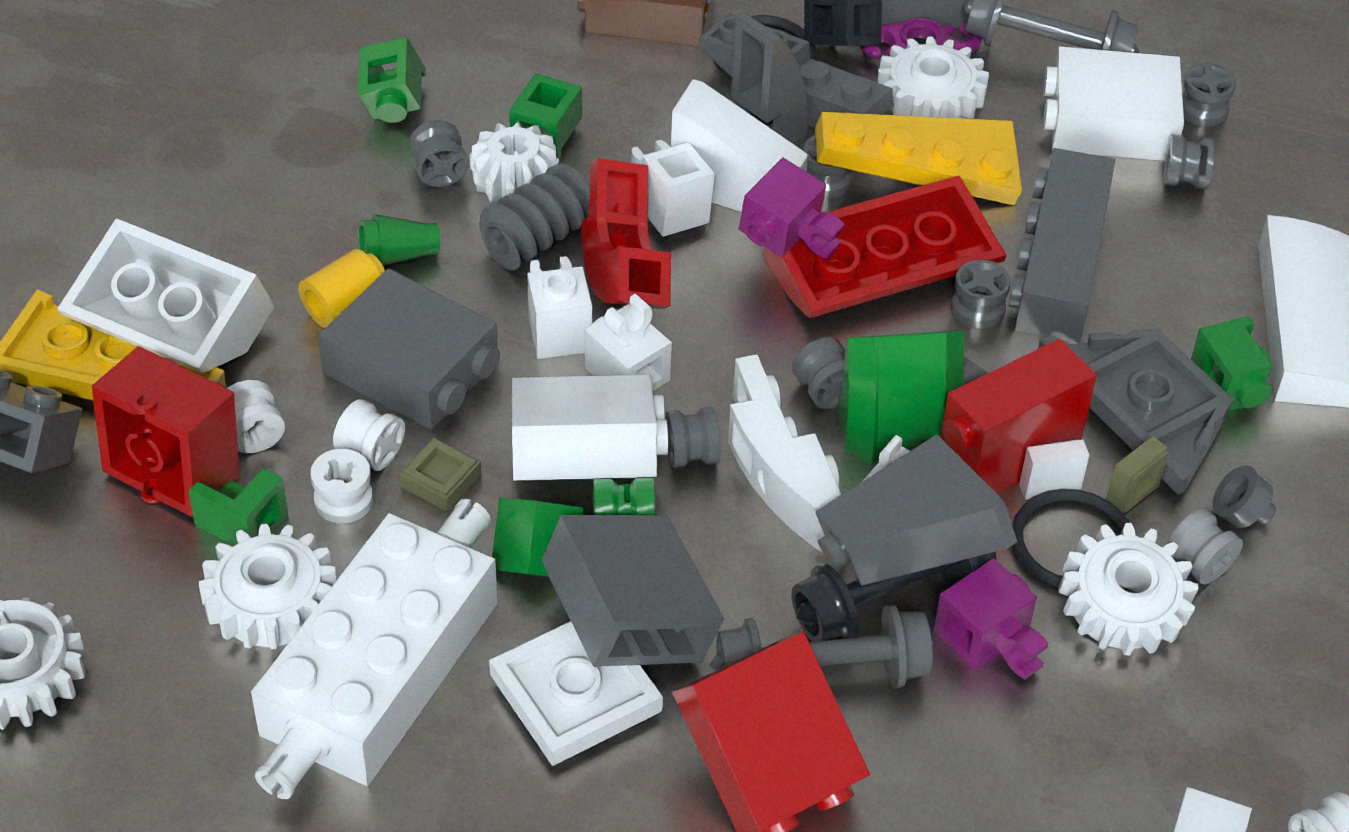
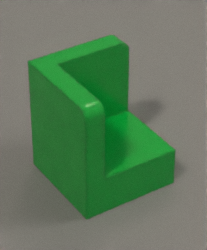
M265 468L246 487L235 481H229L218 492L200 482H196L188 490L195 526L234 546L238 544L237 531L243 530L250 538L259 536L261 524H268L272 534L288 517L283 477Z
M499 497L492 558L495 559L496 570L549 577L541 559L561 515H583V508Z

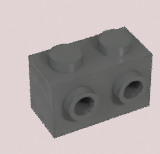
M0 370V461L30 473L70 464L82 408L61 401L62 394L54 389L42 386H28L25 388L11 383L12 375Z

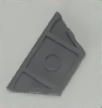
M1159 329L1132 330L1127 334H1115L1112 332L1090 333L1087 343L1066 344L1097 374L1090 408L1133 451L1152 436L1169 447L1161 478L1178 495L1184 492L1226 420L1233 398ZM1047 336L1040 339L1038 348L1057 340V337Z

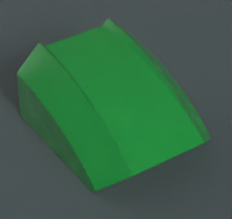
M964 330L847 337L838 408V419L845 450L872 465L876 460H879L881 451L896 435L902 438L901 446L910 451L935 435L941 438L948 393L963 386Z

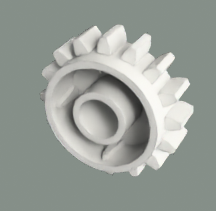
M927 37L926 44L919 45L917 41L911 38L907 39L906 49L893 45L890 56H882L880 69H878L877 83L893 88V106L890 108L893 115L972 119L975 115V109L983 108L989 72L983 71V59H970L972 49L969 47L962 48L959 51L953 49L954 40L948 39L943 45H937L933 37Z
M1125 523L1121 534L1115 536L1112 529L1106 524L1100 527L1095 540L1086 534L1083 535L1075 552L1070 551L1062 569L1064 575L1059 585V593L1069 596L1063 609L1065 616H1074L1080 625L1077 632L1081 636L1088 634L1099 641L1098 647L1103 650L1110 646L1122 649L1124 655H1131L1133 649L1144 647L1149 653H1154L1162 638L1170 643L1176 640L1182 627L1187 625L1195 609L1191 602L1198 591V584L1186 581L1193 566L1190 561H1174L1173 556L1178 548L1175 542L1169 543L1164 547L1155 543L1157 530L1151 528L1144 538L1135 536V529L1132 523ZM1121 587L1128 588V589H1130L1131 591H1133L1134 593L1127 592V591H1125L1124 589H1122Z
M261 524L259 536L250 538L246 532L239 530L236 532L237 545L231 547L219 542L215 546L218 561H204L202 567L205 579L199 581V589L202 603L205 606L207 621L210 625L220 624L221 634L224 639L228 640L235 637L244 643L245 648H251L254 645L277 649L278 646L290 642L337 581L335 566L331 564L329 549L327 547L317 549L315 535L308 533L299 540H296L293 526L286 525L279 535H271L268 524Z
M25 597L22 600H0L1 730H4L10 717L16 716L20 717L25 727L32 726V712L39 709L51 717L57 714L53 700L58 696L65 699H73L76 692L72 680L85 678L86 672L82 658L86 654L81 635L76 633L70 615L58 618L54 604L50 602L42 606L31 602L30 598Z

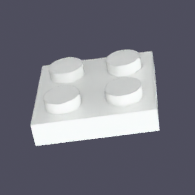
M571 621L489 660L490 676L552 766L662 712L663 696L641 666L593 667Z

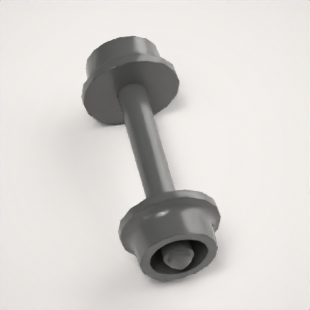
M968 0L962 4L965 12L970 14L965 32L982 38L985 46L990 47L996 25L998 24L1086 49L1140 53L1137 45L1134 43L1138 25L1122 20L1118 12L1114 10L1111 11L1105 31L1100 32L1002 5L1004 0Z
M890 604L885 605L882 610L881 635L809 642L820 667L884 660L889 682L894 689L903 688L908 679L929 676L931 674L933 648L937 641L931 636L928 620L924 612L898 611L895 605ZM753 618L745 619L743 625L739 628L718 631L716 639L717 655L709 664L714 671L763 648L761 647L758 627Z

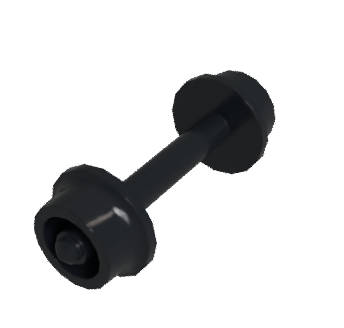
M996 552L863 586L857 580L846 584L831 565L826 563L818 564L811 570V577L792 587L791 598L796 619H798L807 637L813 642L827 641L835 638H856L859 630L857 606L940 571L948 583L953 586L991 559L995 558L997 560Z

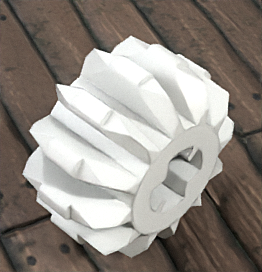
M519 121L513 127L506 128L497 123L494 132H480L477 144L472 146V153H470V169L472 170L476 191L486 193L490 203L497 202L500 198L510 193L513 194L517 187L530 183L533 177L545 173L549 167L559 163V159L556 157V146L553 144V137L542 135L539 125L527 129L522 128Z

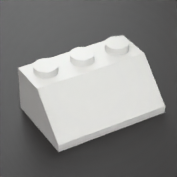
M116 218L57 310L63 316L132 345L140 346L163 358H169L175 363L203 374L247 353L275 306L256 274Z

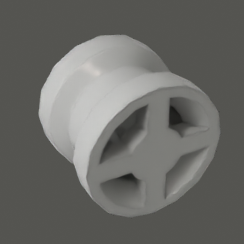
M1205 508L1198 509L1188 515L1176 527L1167 541V544L1175 542L1178 545L1173 559L1178 562L1190 561L1193 566L1191 569L1192 576L1204 585L1213 582L1227 571L1240 554L1243 546L1242 539L1232 531L1221 530L1217 526L1216 516Z

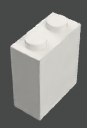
M1059 46L1055 67L1046 66L1043 96L1052 97V99H1047L1045 103L1043 129L1052 130V151L1054 147L1092 155L1165 161L1170 135H1181L1184 126L1180 57Z
M610 375L512 378L513 481L657 477V455L668 454L667 419H664L663 395H653L651 376Z

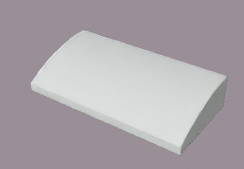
M1267 215L1258 243L1269 354L1272 364L1274 401L1349 408V236L1340 231L1305 220Z

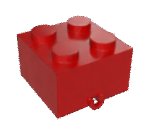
M137 346L92 385L102 471L140 490L141 499L145 503L155 504L161 501L193 517L188 490L196 482H200L219 492L227 482L236 481L240 477L234 392L225 388L222 384L210 381L179 366L169 358H163ZM151 490L153 491V496L148 495Z

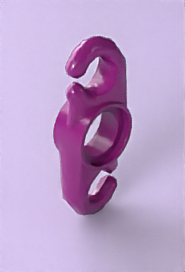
M912 18L905 22L881 24V42L890 45L886 50L887 56H890L893 45L906 49L907 39H927V37H933L937 45H943L948 39L954 40L953 49L959 51L962 48L969 47L972 49L971 54H973L980 48L982 38L965 32L967 24H961L958 32L969 40H956L951 37L955 33L953 26L949 24L941 26L936 21L928 18ZM875 45L861 46V50L868 57L880 59L883 55V51Z

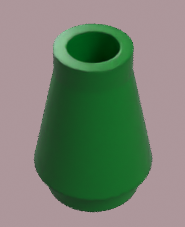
M373 214L372 219L360 220L358 245L359 250L366 254H373L383 266L426 255H438L440 251V232L437 223H423Z

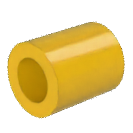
M353 249L301 280L298 284V292L305 309L312 319L321 327L326 328L383 274L385 269L379 259L373 254H366L359 249Z

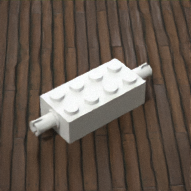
M461 499L458 501L453 512L437 533L388 513L253 688L251 695L259 736L278 744L263 766L259 767L255 772L257 782L268 793L272 795L280 784L282 787L277 792V797L289 799L298 783L314 762L367 787L370 785L497 605L495 559L471 549L478 537L488 528L491 522L489 513L479 503L476 502L467 515L465 512L470 507L471 500Z

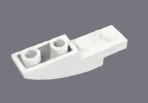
M758 355L735 358L733 387L735 403L730 404L728 444L741 470L767 506L791 530L822 552L818 539L825 535L815 511L842 495L839 490V474L836 462L831 454L824 455L815 433L798 437L793 419L790 416L784 417L780 409L781 400L777 381L773 375L766 376Z

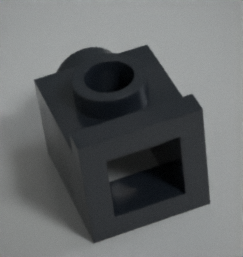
M804 0V40L809 41V45L863 46L881 44L882 0Z

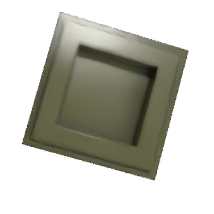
M1152 436L1114 466L1106 500L1120 509L1122 513H1126L1159 487L1169 447Z
M433 437L399 473L400 487L448 512L482 475L481 461Z

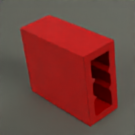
M1059 338L949 392L941 439L998 494L1020 482L1027 447L1082 440L1097 374Z
M804 631L775 641L672 692L736 832H788L800 824L797 813L814 804L817 805L819 811H825L849 800L855 795L851 785L871 775Z

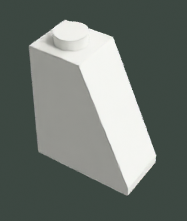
M693 79L672 111L671 147L689 142L715 173L712 203L742 212L745 194L782 157L807 171V153L704 82Z

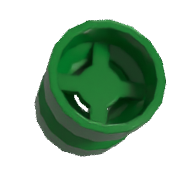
M653 477L634 478L630 484H617L611 478L593 479L594 515H655Z

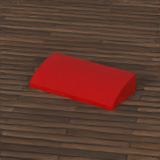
M960 175L829 211L828 213L835 215L844 223V228L835 237L840 241V245L827 259L814 253L802 238L783 258L766 247L763 248L762 254L785 293L809 318L956 276L959 268L966 262L988 260L994 263H1001L1005 261L1007 256Z

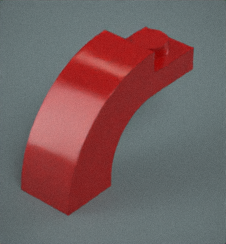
M597 158L590 164L589 216L582 221L583 257L590 286L598 299L604 303L630 305V296L636 294L651 309L671 307V252L653 250L648 234V165Z

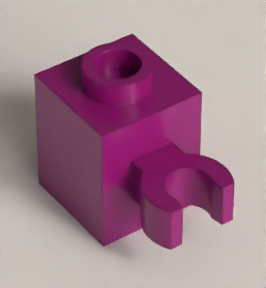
M782 157L745 194L738 230L746 234L756 245L766 247L782 258L802 238L814 253L827 259L840 245V241L835 237L844 228V223L831 213L821 212L827 185Z
M995 558L940 594L933 631L975 670L1002 653L1009 667L1019 677L1027 679L1043 667L1044 662L1037 655L1048 648V642L1037 630L1030 627L1037 596L1031 592L1028 584L1020 576L1011 574Z

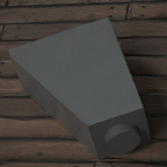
M938 435L930 438L815 511L825 535L818 539L819 547L824 556L836 571L845 567L861 586L1000 551L1017 543L1004 500Z

